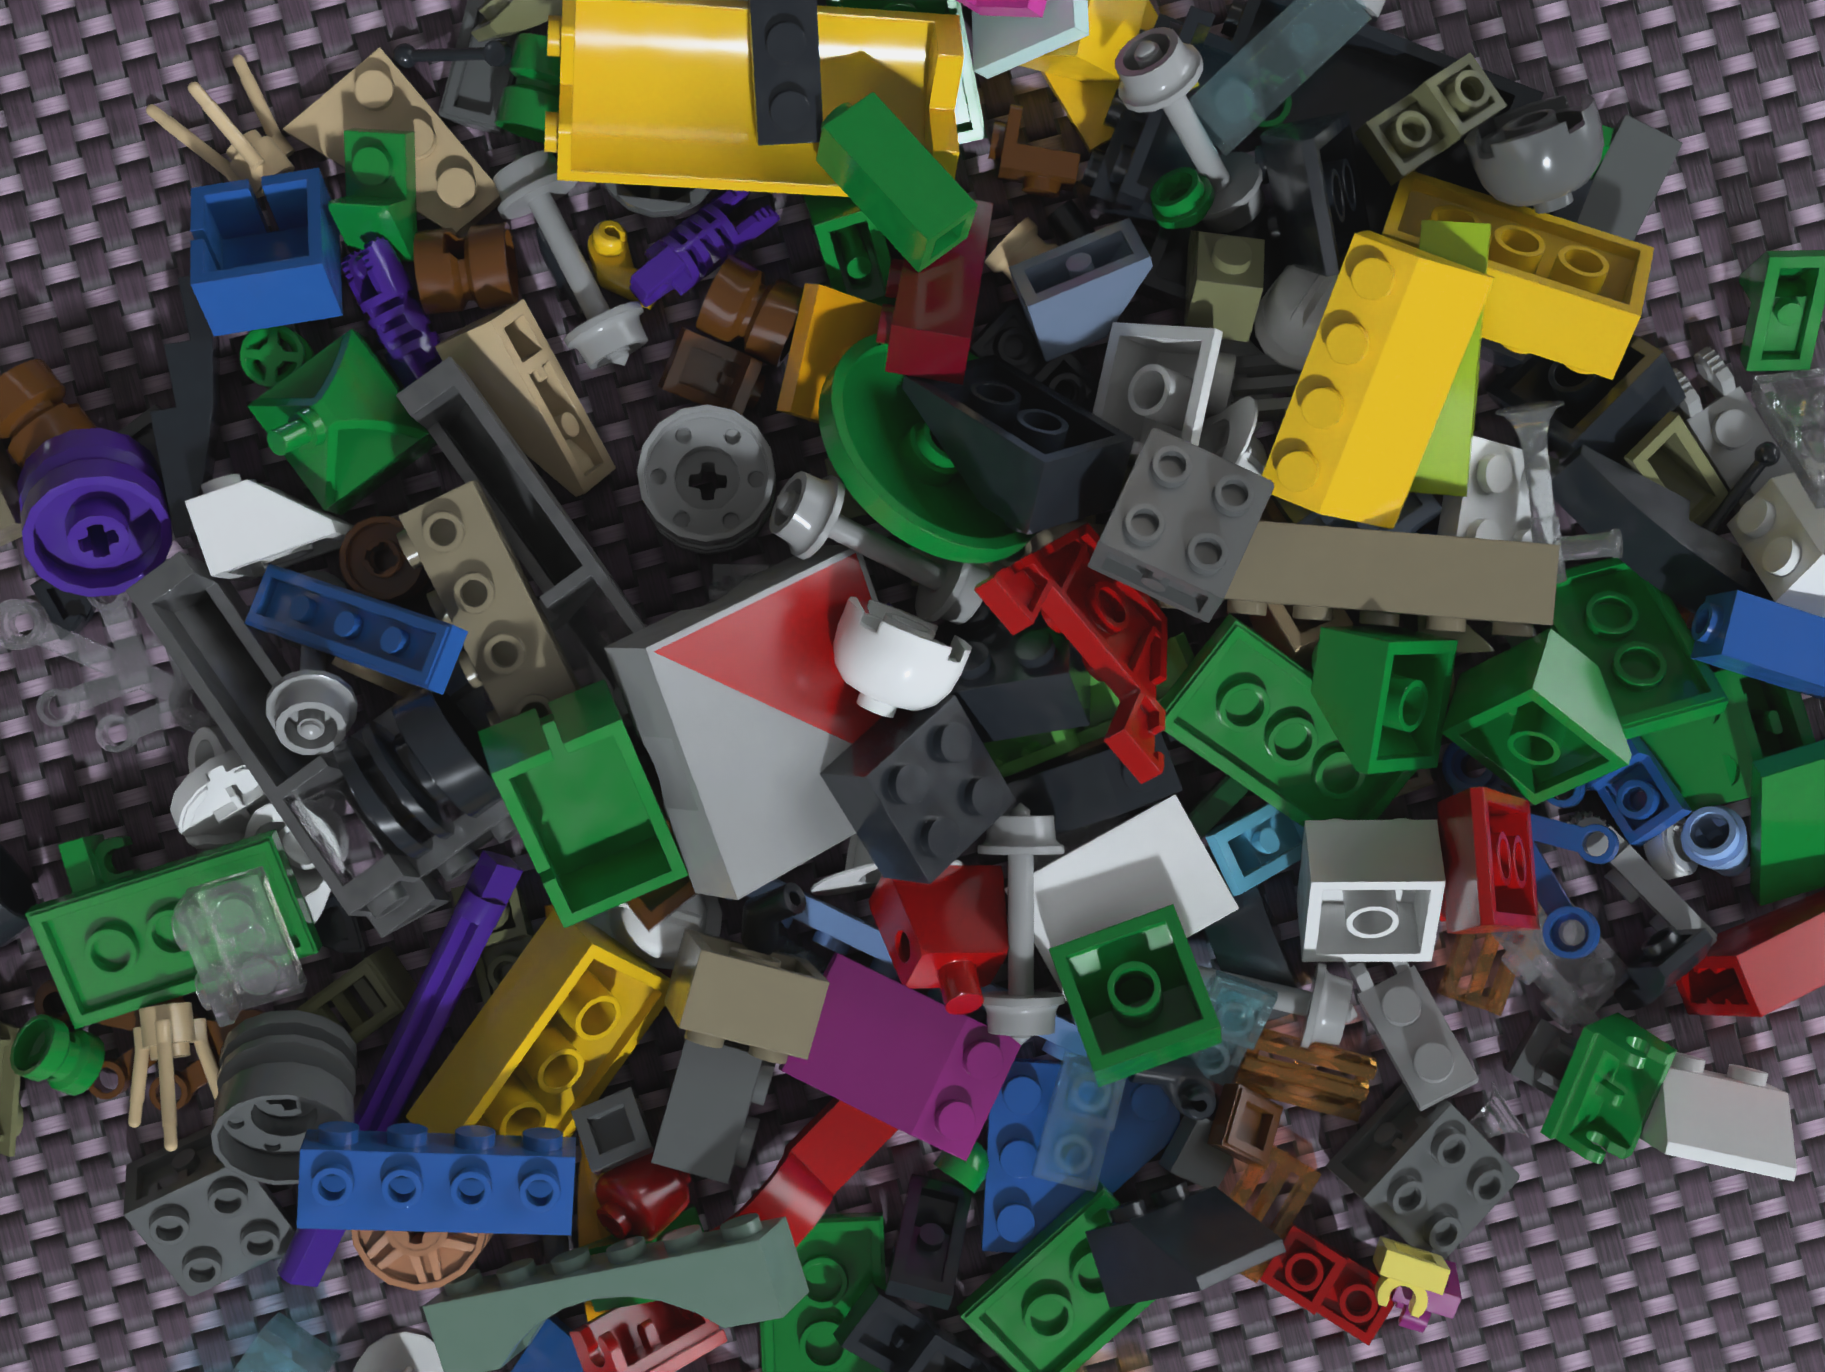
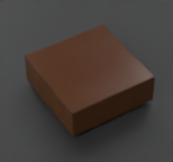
M1224 1083L1207 1144L1249 1166L1267 1168L1283 1107L1240 1084Z

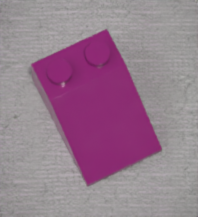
M834 952L823 974L830 983L808 1060L788 1055L786 1064H780L778 1069L917 1139L967 1161L1021 1045L1010 1036L988 1033V1025L965 1014H950L945 1010L944 1004Z

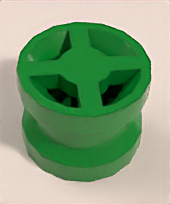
M286 326L252 330L243 340L240 349L241 366L247 377L267 389H271L315 356L309 342ZM285 362L292 363L287 364L285 368L281 369L279 375L278 368L282 367L285 364Z

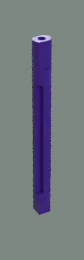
M486 850L482 851L436 949L355 1111L354 1123L359 1125V1131L387 1132L388 1126L398 1123L478 959L523 873V870L509 856ZM297 1228L277 1268L279 1276L289 1284L318 1287L345 1230Z

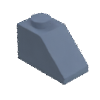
M1127 218L1008 267L1027 324L1045 361H1050L1106 338L1111 330L1112 323L1118 320L1153 267V264L1130 218Z

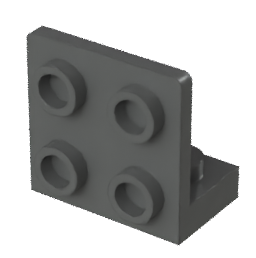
M1153 428L1143 445L1087 567L1209 623L1225 598L1272 494L1274 483L1261 475L1159 428Z
M1404 1082L1326 1164V1167L1339 1180L1368 1204L1410 1246L1441 1255L1444 1260L1515 1185L1520 1177L1519 1173L1450 1102L1444 1099L1420 1112Z
M212 1125L178 1140V1147L175 1151L170 1152L163 1147L126 1165L123 1215L188 1296L202 1293L285 1254L297 1229L295 1223L265 1183L248 1180L227 1169L214 1154L211 1140Z

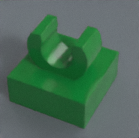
M98 834L59 844L58 847L72 893L141 872L140 868L120 872L112 864V855L117 849L133 844L131 837L116 836L104 839L103 834Z

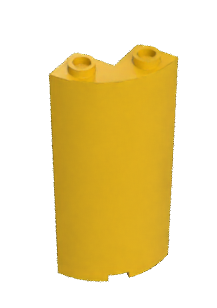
M562 0V16L548 15L547 56L561 57L559 112L545 111L544 152L558 153L557 180L849 197L816 161L819 142L757 145L748 1ZM817 5L823 121L839 105L849 102L853 106L874 92L955 180L960 153L955 105L964 60L959 15Z

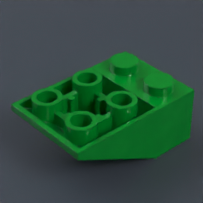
M1713 666L1711 669L1729 699L1724 713L1640 736V738L1671 778L1692 811L1706 806H1717L1750 798L1753 761L1816 742L1801 693Z

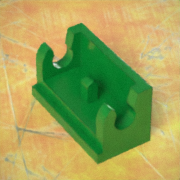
M1619 1012L1585 1026L1540 1133L1549 1139L1555 1138L1584 1159L1596 1164H1602L1606 1151L1622 1160L1631 1156L1677 1050Z

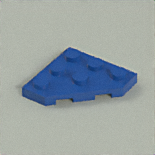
M1015 1058L988 1115L986 1152L989 1159V1168L984 1182L982 1251L1018 1253L1098 1180L1113 1194L1170 1143L1180 1124V1112L1162 1088L1157 1085L1131 1083L1128 1077L1098 1087L1089 1062L1079 1061L1075 1067L1061 1060Z

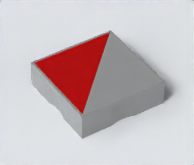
M844 545L821 546L816 553L804 560L797 556L790 557L743 580L728 594L712 603L678 611L604 647L636 735L643 743L655 766L661 785L663 807L695 893L739 900L856 834L820 775L829 764L882 717L856 703L860 692L842 679L834 661L833 643L838 623L850 597H857L865 613H869L867 607L869 600L878 602L863 555Z

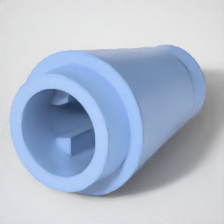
M1721 805L1706 806L1694 811L1685 821L1681 831V844L1684 852L1692 861L1729 877L1741 874L1748 867L1750 853L1748 850L1746 826L1740 815L1734 810Z

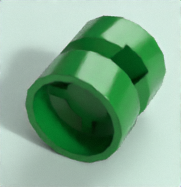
M521 33L517 35L508 68L516 78V82L503 88L494 123L511 134L544 144L545 111L559 112L561 57L547 56V36Z

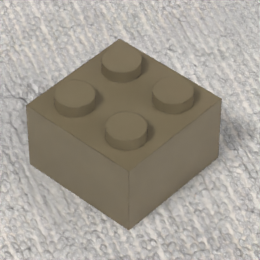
M685 928L664 1004L676 1025L686 1030L684 1038L691 1042L712 1048H723L724 1041L729 1040L750 1045L748 1054L772 1063L786 1064L788 1055L808 1060L830 982L807 959L780 952L766 955L748 950L741 942Z

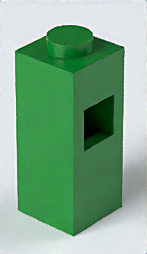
M874 92L853 106L849 102L839 105L825 118L821 125L822 133L816 161L918 273L968 237L978 207L977 203Z

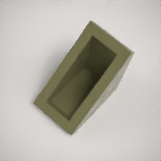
M1671 410L1620 462L1621 465L1690 500L1689 521L1699 526H1702L1711 517L1729 494L1680 415Z

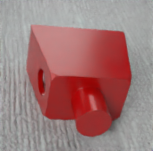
M950 865L931 884L883 878L881 876L868 902L901 983L910 989L940 988L945 1010L950 1014L963 1015L979 1009L984 1002L981 988L991 984L1006 959L1009 948L1002 866Z

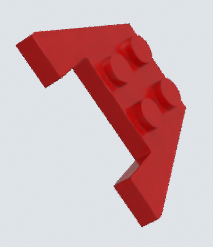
M1087 522L1036 552L976 584L974 591L1012 635L1032 625L1040 610L1047 625L1055 632L1065 635L1082 655L1084 666L1089 674L1097 681L1105 682L1120 700L1103 741L1134 777L1143 784L1162 774L1164 770L1165 755L1159 751L1155 752V735L1165 730L1166 711L1156 700V686L1167 679L1168 618L1149 595L1087 567L1100 539L1099 535Z

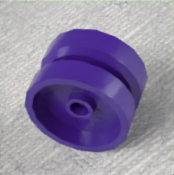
M103 428L75 429L46 440L26 459L17 482L24 555L39 577L61 591L81 596L119 595L126 592V589L165 562L173 544L171 518L161 468L151 451L129 435Z

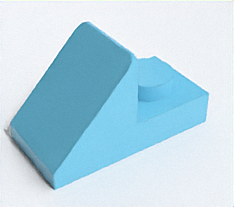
M1268 802L1238 818L1215 825L1205 835V838L1232 896L1234 897L1246 892L1301 860L1304 827Z

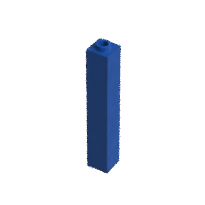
M1739 590L1706 596L1705 603L1699 607L1692 622L1691 634L1695 642L1691 659L1825 700L1824 617Z

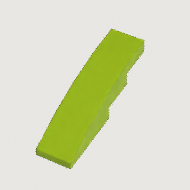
M1422 220L1419 249L1487 274L1491 224ZM1485 304L1410 488V493L1467 497Z

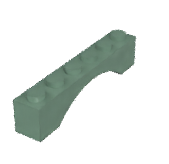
M750 1213L726 1221L720 1226L719 1230L703 1233L700 1225H690L668 1233L662 1238L663 1241L646 1244L643 1236H636L612 1244L603 1253L590 1255L587 1247H581L557 1255L548 1264L536 1266L533 1258H526L501 1267L496 1271V1274L483 1277L480 1269L467 1270L460 1277L444 1285V1291L422 1306L443 1372H487L498 1370L531 1344L550 1316L564 1308L592 1299L634 1297L662 1301L695 1312L723 1328L783 1318L809 1293L787 1218L784 1216L760 1221L757 1213Z

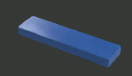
M270 563L266 568L244 623L264 632L441 695L445 692L468 631L453 624Z

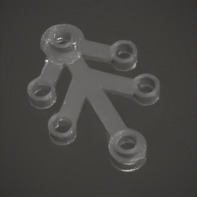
M127 592L117 595V598L112 603L105 602L100 596L87 597L91 605L99 609L115 649L49 621L48 614L43 606L32 599H9L0 603L1 646L10 650H23L39 645L106 674L71 689L61 687L47 690L41 694L36 704V711L40 720L46 725L52 727L68 725L78 718L80 712L140 689L165 701L131 716L125 713H116L101 719L96 727L95 735L98 744L104 750L113 753L128 750L137 743L140 737L174 724H178L190 732H196L202 727H219L208 710L200 712L194 708L191 700L194 690L168 652L167 655L174 675L151 665L127 606V601L130 598ZM23 611L28 613L34 622L33 630L28 635L21 634L15 626L16 617ZM146 621L148 628L154 633V631ZM56 695L63 697L68 704V712L62 719L56 718L50 711V701ZM113 721L121 722L127 729V739L122 744L114 743L109 737L108 729Z

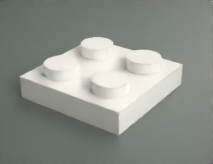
M1473 436L1467 497L1443 495L1442 512L1440 514L1437 535L1546 544L1553 498L1542 488L1543 479L1558 466L1559 459Z

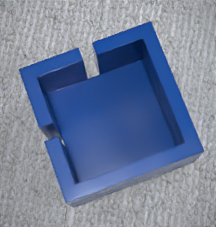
M320 168L261 177L263 191L280 230L270 232L249 179L191 188L190 231L194 240H190V285L214 336L343 316L340 231L328 208V201H331Z

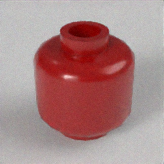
M653 1153L603 1173L595 1183L596 1198L600 1204V1207L596 1210V1215L603 1227L616 1238L623 1239L626 1235L643 1236L645 1241H652L690 1203V1191L688 1188V1184L691 1182L690 1174L651 1163Z

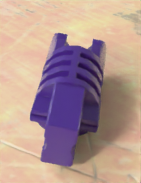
M722 191L701 207L699 211L689 216L667 235H664L645 250V256L649 261L632 274L630 279L631 285L629 286L630 291L644 307L650 306L673 289L680 295H683L720 267L729 255L737 254L780 220L779 215L770 205H766L734 227L727 218V215L735 208L741 206L752 192Z
M376 237L364 245L365 249L358 252L353 251L344 257L341 265L362 313H368L371 319L367 323L371 331H376L378 345L380 347L385 346L388 352L384 355L388 364H390L406 388L442 362L435 348L440 343V338L436 331H430L428 325L432 322L428 315H424L421 309L423 306L420 298L414 299L412 292L415 291V288L400 259L397 257L396 251L388 239Z

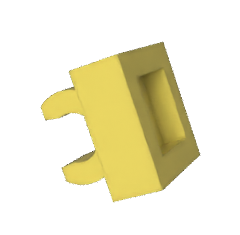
M1380 1236L1372 1259L1379 1275H1382L1375 1286L1376 1300L1379 1305L1386 1307L1393 1289L1399 1286L1409 1287L1413 1291V1295L1409 1302L1408 1310L1411 1316L1419 1318L1427 1308L1428 1296L1426 1290L1443 1295L1451 1270L1441 1255Z

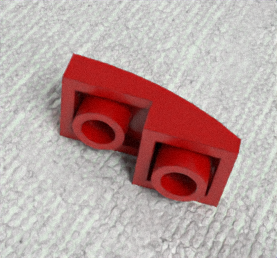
M1292 1224L1283 1239L1286 1252L1271 1258L1259 1279L1315 1315L1317 1312L1369 1346L1396 1303L1391 1301L1390 1294L1386 1307L1378 1304L1375 1297V1286L1381 1275L1330 1244Z

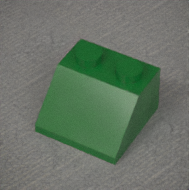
M1393 626L1321 627L1319 641L1312 654V669L1314 673L1311 694L1357 772L1376 774L1437 768L1443 735L1441 730L1446 717L1458 640Z
M1552 628L1460 673L1441 730L1442 734L1534 805L1629 765L1632 756L1599 666Z
M1174 904L1049 948L1098 1087L1222 1043L1221 1025Z

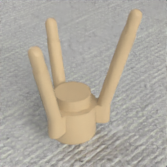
M240 54L235 55L232 62L266 136L262 137L256 129L243 135L198 82H191L188 85L189 93L230 141L231 145L226 153L231 158V163L158 106L150 104L146 107V113L227 177L230 182L249 179L256 198L265 196L261 177L293 172L295 169L288 159L295 152V149L280 132L254 75L251 73L245 58Z
M192 1002L139 1009L141 1027L133 1028L135 1054L128 1124L132 1128H136L141 1124L150 1054L151 1061L158 1060L164 1147L170 1152L175 1151L178 1147L173 1058L191 1055L189 1043H194L214 1100L219 1093L217 1086L219 1067L208 1040L206 1018L193 1019Z

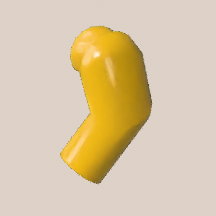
M604 220L599 222L594 227L593 233L589 236L587 242V251L597 283L602 288L632 302L639 301L629 288L631 276L638 269L633 266L627 241V231L616 221ZM654 302L653 304H651L650 306L645 307V308L651 310L652 307L654 306L655 302Z

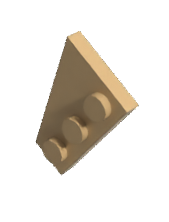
M380 47L283 128L288 135L318 151L344 169V130L363 128L415 131L417 213L441 228H453L460 237L472 225H476L501 203L500 195L492 179Z

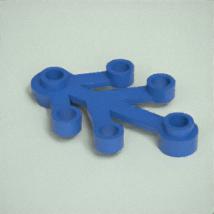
M1454 742L1446 749L1442 760V772L1446 782L1454 790L1453 795L1472 787H1487L1506 793L1503 786L1512 788L1487 768L1480 777L1471 778L1467 774L1466 763L1472 756ZM1583 784L1576 787L1569 799L1558 800L1555 796L1547 801L1560 808L1575 807L1583 800L1586 786ZM1531 814L1537 898L1547 915L1542 930L1544 942L1548 949L1559 957L1568 959L1583 958L1592 953L1599 943V924L1589 911L1573 907L1535 841L1578 852L1584 860L1591 863L1605 864L1617 855L1619 839L1612 829L1600 824L1581 827ZM1595 832L1604 833L1609 842L1606 852L1600 856H1592L1586 847L1587 839ZM1577 920L1584 926L1585 937L1581 943L1573 946L1564 939L1563 930L1568 922Z

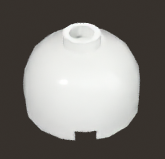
M850 597L838 623L833 648L835 665L842 679L860 692L856 703L873 713L893 718L897 708L920 711L935 706L952 691L961 676L972 647L956 635H954L949 647L934 639L939 626L880 602L869 600L867 605L869 613H865L858 598Z

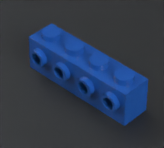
M325 1122L320 1124L318 1129H307L300 1148L297 1228L571 1235L576 1137H563L562 1131L546 1127L529 1128L523 1131V1136L496 1135L495 1129L480 1125L462 1126L455 1129V1134L428 1133L427 1127L413 1123L390 1125L387 1127V1132L359 1131V1125L352 1122Z

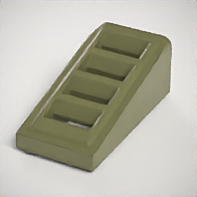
M385 946L365 958L296 1010L324 1016L343 1027L327 1004L332 1001L353 1030L349 1035L357 1045L406 1010L417 984L390 947ZM352 985L374 1014L373 1017H368L349 990Z

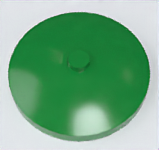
M877 333L855 343L845 352L826 377L819 398L818 410L820 431L828 457L839 478L854 499L870 516L893 535L921 551L943 559L963 563L995 562L1017 553L1026 546L1037 534L1027 535L1010 529L1004 523V519L978 502L903 390L902 385L905 375L885 372L888 345L876 343ZM971 352L968 353L967 361L978 359Z

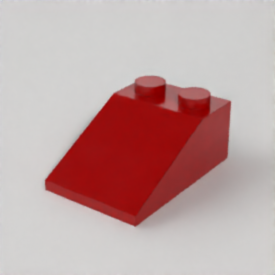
M1472 787L1437 802L1438 818L1432 820H1437L1446 880L1439 920L1441 922L1446 921L1447 933L1478 934L1540 930L1530 801L1487 787Z

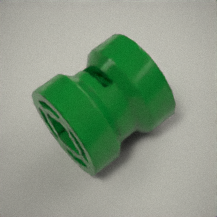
M40 1014L32 1017L18 1032L10 1054L11 1068L19 1076L36 1082L47 1079L52 1089L76 1096L84 1093L91 1087L99 1076L105 1058L104 1042L99 1036L84 1030L75 1029L69 1032L68 1027L63 1021Z

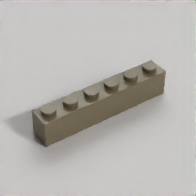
M1259 521L1225 595L1224 600H1227L1226 613L1266 616L1268 603L1292 605V618L1332 621L1333 609L1360 611L1359 624L1399 627L1400 614L1426 616L1425 629L1466 632V620L1493 622L1492 635L1532 638L1533 625H1553L1560 545ZM1161 601L1162 608L1177 609Z

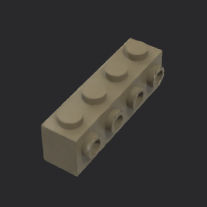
M479 480L470 481L399 515L405 528L396 533L401 549L413 569L424 566L435 590L426 594L433 613L438 620L468 631L463 644L465 650L460 652L458 661L472 688L476 689L483 685L495 708L487 713L490 726L533 708L536 709L539 718L552 714L548 702L581 689Z

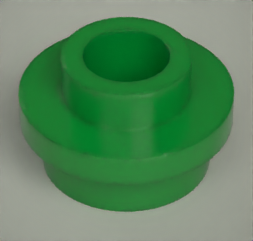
M1181 167L1163 175L1151 190L1152 214L1157 223L1166 229L1194 226L1206 216L1215 199L1214 187L1206 176L1198 174L1192 168Z

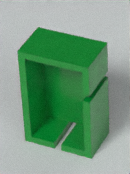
M605 679L548 702L552 714L539 718L536 709L533 708L478 731L491 776L536 871L540 874L542 883L564 928L688 876L672 833Z

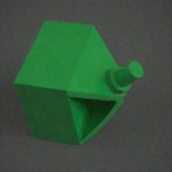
M353 329L347 331L247 406L268 433L267 442L270 449L276 455L285 456L325 511L339 515L346 513L437 445L429 431L410 416L396 396L405 388L370 341Z

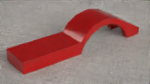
M834 1097L785 1146L783 1156L773 1173L760 1189L726 1221L750 1213H757L760 1221L786 1216L795 1247H797L824 1214L834 1194L898 1129ZM721 1225L715 1227L710 1231L719 1230Z

